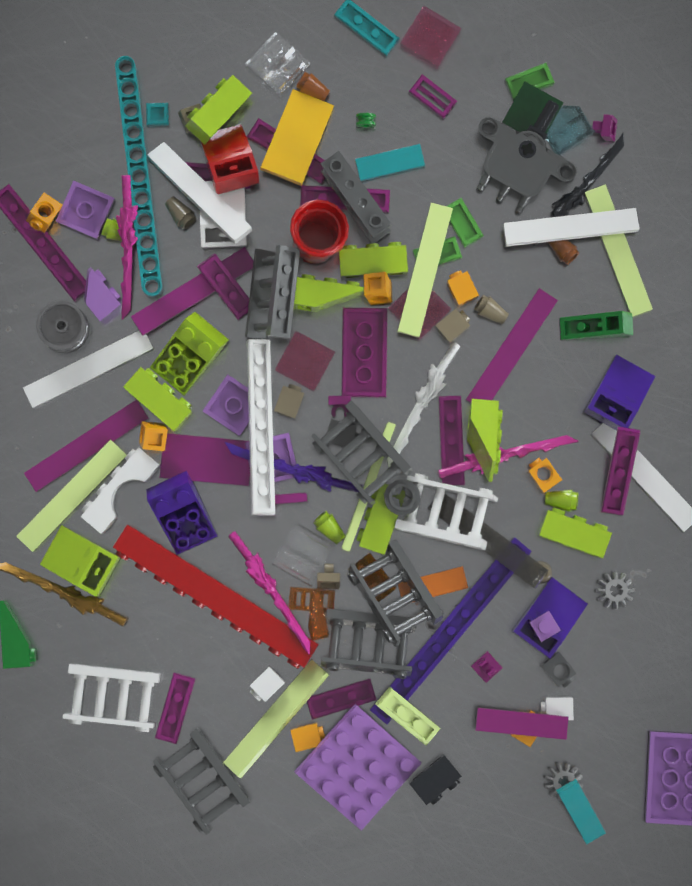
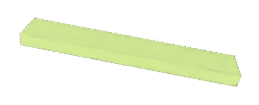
M606 184L585 192L584 195L591 213L615 210ZM625 234L600 236L628 311L632 313V317L651 311L653 309Z
M435 203L430 205L397 331L399 333L420 337L453 208Z
M390 422L386 424L383 436L388 442H390L396 424ZM383 456L371 465L363 487L364 489L376 480L384 459ZM360 498L341 547L350 552L367 503L364 504Z
M110 439L16 537L33 552L127 454Z
M311 659L223 763L239 778H242L326 680L329 674Z

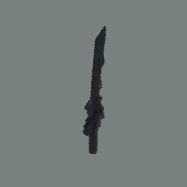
M624 132L613 147L600 157V163L593 172L583 177L584 182L580 187L575 186L572 192L562 195L561 199L552 204L555 207L550 213L553 215L552 217L569 216L571 208H577L580 203L584 204L585 192L624 147Z

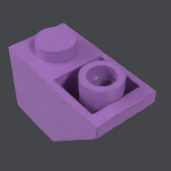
M90 267L87 270L84 302L98 320L101 321L121 305L117 300L120 298V295L113 287L107 288L103 283L107 279L99 269L94 272Z

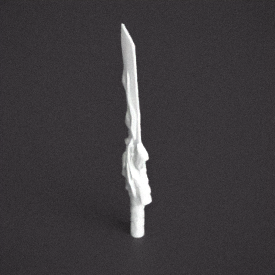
M452 342L437 368L434 364H431L430 370H428L427 385L421 387L419 392H415L417 403L393 446L399 454L408 444V436L413 426L420 421V413L423 408L428 407V403L436 398L437 394L446 386L445 383H442L446 376L443 373L460 348V345ZM388 456V466L391 467L390 464L393 460Z

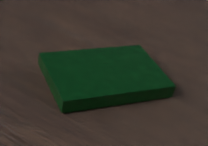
M524 81L502 123L518 132L527 131L530 124L534 126L547 101L551 100L559 105V109L545 132L547 133L564 102ZM531 143L522 146L525 150V155L528 153L533 154L534 150L531 149Z

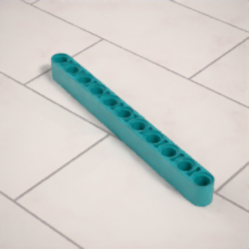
M121 56L115 63L127 170L128 175L131 177L132 207L138 205L134 228L135 237H138L136 245L141 287L147 297L155 299L163 292V280L138 73L134 60L129 56ZM123 64L132 65L129 72L120 71ZM128 85L135 87L133 93H123L124 87ZM130 107H135L137 113L134 116H127L126 110ZM138 129L140 134L137 138H130L128 136L129 131ZM134 151L142 152V157L139 160L131 159V154ZM142 172L145 174L142 182H135L133 180L136 173ZM141 194L148 196V200L144 204L136 202V198ZM141 217H150V223L147 226H140L139 220ZM145 238L153 240L150 248H143L141 246ZM146 261H155V268L150 271L145 270L144 264ZM150 282L158 283L156 292L150 293L147 291V285Z

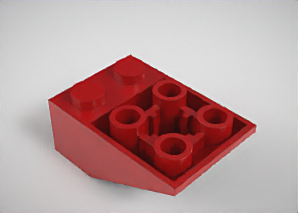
M241 124L218 130L205 145L200 141L217 194L259 184L257 165Z

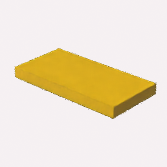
M293 89L260 170L302 186L334 105Z

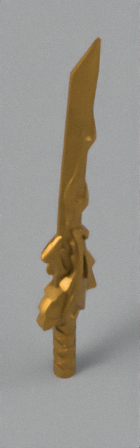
M8 563L0 564V571L11 574L24 583L28 581L34 583L47 593L52 591L58 594L60 599L66 600L71 608L74 607L82 615H84L85 611L91 614L96 612L121 626H124L127 618L100 605L104 602L102 598L95 596L84 597L81 596L80 591L75 590V586L64 588Z

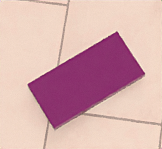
M343 307L342 396L386 398L387 308Z
M167 433L165 451H162L159 478L170 479L187 471L192 481L249 486V461L231 454L225 444L227 442L246 449L244 443L249 441Z

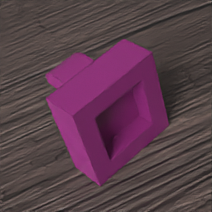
M604 114L603 122L593 121L592 130L595 133L601 134L605 141L615 142L618 120L613 115Z
M328 396V405L333 407L331 410L332 417H336L335 412L338 408L344 410V417L347 416L348 409L345 405L351 401V396Z
M488 651L471 665L485 683L502 669V666Z

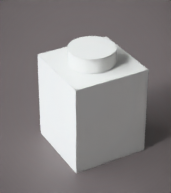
M269 666L250 685L252 688L250 693L258 701L263 699L266 702L285 681Z
M544 697V702H540V714L568 716V720H574L573 697Z

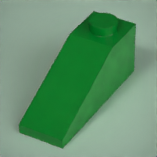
M616 311L561 317V340L633 335L632 313Z
M6 600L0 601L3 669L31 667L33 662H36V649L32 648V643Z

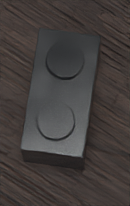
M442 754L414 777L409 784L426 805L430 802L434 805L443 797L442 792L447 788L451 791L460 783L459 778L462 776L448 758Z

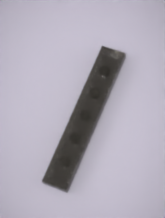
M445 493L439 517L450 525L456 501ZM432 502V503L430 504V506L428 507V509H429L430 511H431L433 502ZM465 507L463 508L458 529L461 534L468 535L472 530L475 515ZM483 522L480 534L482 535L481 539L487 541L485 552L536 589L549 570Z

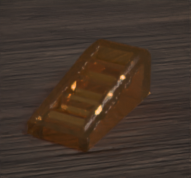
M290 587L289 609L327 612V609H334L335 590ZM297 592H301L300 605H296ZM306 593H310L309 606H305ZM315 593L319 594L318 607H314ZM324 594H328L327 608L323 607Z
M317 588L312 590L308 630L313 641L327 638L329 635L322 599Z

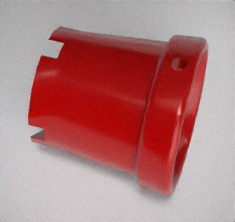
M313 200L306 202L296 209L291 218L290 234L293 241L292 245L294 248H298L300 257L307 263L320 264L326 262L329 257L342 250L348 238L349 224L346 215L337 205L329 201Z

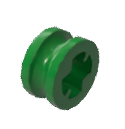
M356 114L358 122H356L357 127L370 128L376 126V123L373 121L376 118V114Z

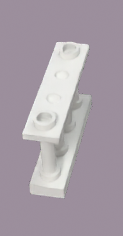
M415 473V477L407 476V480L413 482L418 487L420 499L424 486L435 488L436 492L429 520L425 525L417 524V507L414 512L404 517V521L396 520L395 528L397 530L485 551L487 541L481 539L482 535L480 532L488 501H498V498L492 494V490L480 488L479 491L430 481L428 476ZM445 491L457 493L450 527H447V530L438 529L439 525H437ZM466 496L479 498L472 530L468 535L460 534L458 529Z
M69 664L68 673L74 674L75 687L72 713L63 714V719H68V723L81 725L82 721L135 726L136 731L149 732V728L155 727L154 722H148L151 689L154 687V683L160 682L161 673ZM87 675L96 676V681H98L94 716L81 715L84 679H87ZM110 678H116L118 683H120L116 718L103 717L106 685ZM132 680L141 681V686H143L139 721L125 719L129 684H132Z

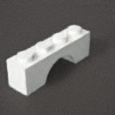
M140 448L137 450L132 449L125 457L127 462L123 467L118 466L110 476L113 479L108 485L104 483L96 492L97 498L93 502L88 501L81 510L83 512L81 518L101 534H104L118 518L114 510V496L117 490L123 484L130 481L147 483L161 466Z

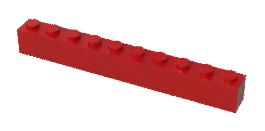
M126 525L113 546L117 550L115 553L117 556L125 561L128 558L136 562L134 565L136 568L145 573L147 570L155 574L153 578L164 585L166 582L174 586L173 591L183 597L185 594L193 598L191 602L202 609L204 606H207L212 610L211 615L221 621L223 618H226L231 622L230 627L240 633L242 630H245L250 634L249 639L259 645L261 642L269 645L268 650L278 657L281 654L288 657L287 662L297 669L300 666L303 668L306 666L319 645L308 638L310 641V654L308 655L296 634L287 626L288 624L130 525Z

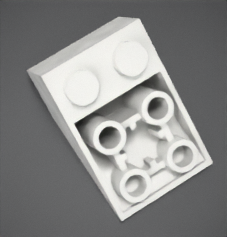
M205 181L215 191L213 182ZM245 187L218 194L246 221ZM200 210L201 247L203 249L247 247V236L237 244H234Z

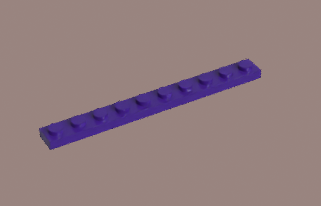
M514 537L408 663L407 666H412L411 676H406L405 679L396 678L390 687L408 701L532 551ZM376 704L370 709L385 724L388 725L392 720Z

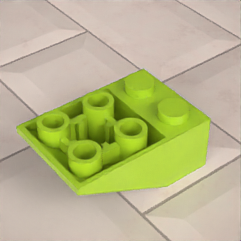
M302 274V277H297L294 309L318 312L363 296L364 287H361L360 283L354 281H346V284L337 283V279L324 278V281L316 280L313 275Z
M194 312L185 318L150 368L182 395H185L219 355L229 339Z
M472 399L468 418L467 441L488 482H492L493 474H498L501 457L499 445L502 436L500 424L502 423L503 410H499V401Z
M61 525L40 565L95 597H99L120 557Z

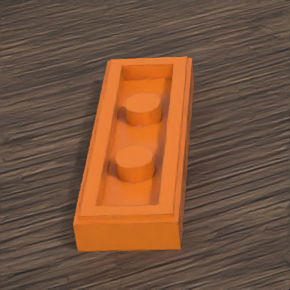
M463 566L420 577L432 597L468 588ZM407 582L398 584L401 597L410 593L411 588Z

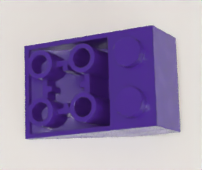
M616 354L584 413L616 431L617 427L629 428L655 376Z
M187 471L146 489L147 501L177 555L217 537L204 504Z
M551 577L512 632L550 659L562 644L588 603ZM550 611L561 631L540 642L529 622Z

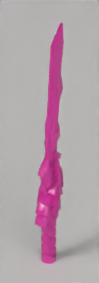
M121 175L123 208H120V216L116 215L119 227L117 231L122 240L121 246L124 248V256L121 258L124 268L123 282L121 283L123 296L122 320L131 311L132 246L138 240V237H135V230L132 228L133 221L138 213V205L132 207L130 175Z
M564 435L506 450L499 447V450H501L500 463L508 461L509 457L518 456L522 458L529 452L537 450L547 452L560 445L579 441ZM474 453L464 455L467 459L465 462L438 470L441 479L472 469V472L480 470L481 474L484 472Z
M235 531L232 532L228 537L246 560L245 565L248 568L246 572L255 580L254 583L262 587L266 594H270L274 600V605L280 609L288 621L287 626L296 634L301 645L309 655L310 641L276 590V580L265 573L264 564L258 552L253 556Z

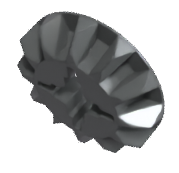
M395 480L385 490V504L391 512L397 515H408L417 509L420 503V491L409 480ZM402 487H404L405 495L412 499L405 500L402 507H400L399 499L392 497V495H399Z

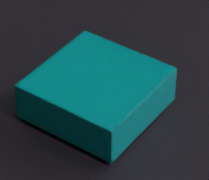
M146 103L147 127L169 126V103Z

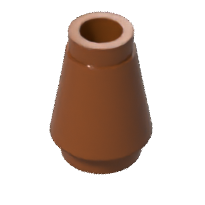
M304 72L296 85L300 89L299 92L322 101L325 100L330 92L312 73Z
M568 240L548 242L561 263L564 262L568 265L579 255L577 246Z

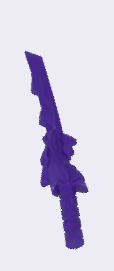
M225 442L231 454L250 460V450ZM274 459V469L292 474L298 483L312 480L316 482L317 486L319 485L321 489H325L328 492H331V486L359 492L350 481L331 477L332 473L326 472L325 466H299V464L292 466L286 464L283 459Z

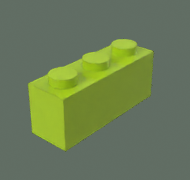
M234 75L228 80L223 78L215 87L218 91L214 95L209 93L202 100L203 106L200 110L194 108L187 116L190 120L185 127L204 145L252 94Z
M390 242L385 247H379L377 243L366 244V248H357V245H346L339 251L341 279L364 278V274L386 272L388 276L408 274L406 245H401V242Z
M140 367L123 388L176 433L193 413L189 409L192 405L183 397L178 400L173 395L175 390L164 382L161 385L155 379L158 376L151 369L147 368L144 370Z
M384 484L371 496L372 499H375L376 503L372 508H367L364 520H367L365 529L360 528L356 541L360 542L359 547L385 555L398 515L391 512L385 504L384 494L389 486L388 484ZM403 489L399 495H392V497L399 499L400 507L405 498V491Z
M553 508L552 511L546 510L537 536L600 559L604 557L612 535L611 532L607 531V526L595 523L594 526L586 524L587 519L576 515L572 519L565 516V511Z

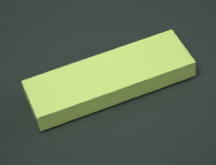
M390 686L375 703L426 746L441 729Z

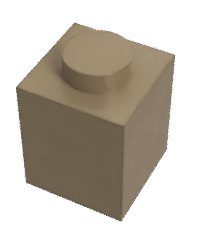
M455 309L435 325V329L449 345L470 328L471 325L468 323L470 318L463 310L459 312Z
M289 384L288 387L283 385L274 412L296 420L305 396L301 392L302 388L293 384Z

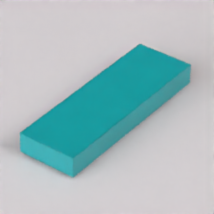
M345 0L334 14L336 19L385 57L400 40L398 36L351 0Z
M420 144L355 159L361 182L425 167Z
M576 779L556 790L586 844L606 833Z

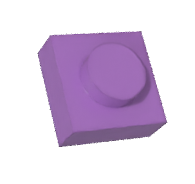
M550 611L529 622L540 642L561 631Z

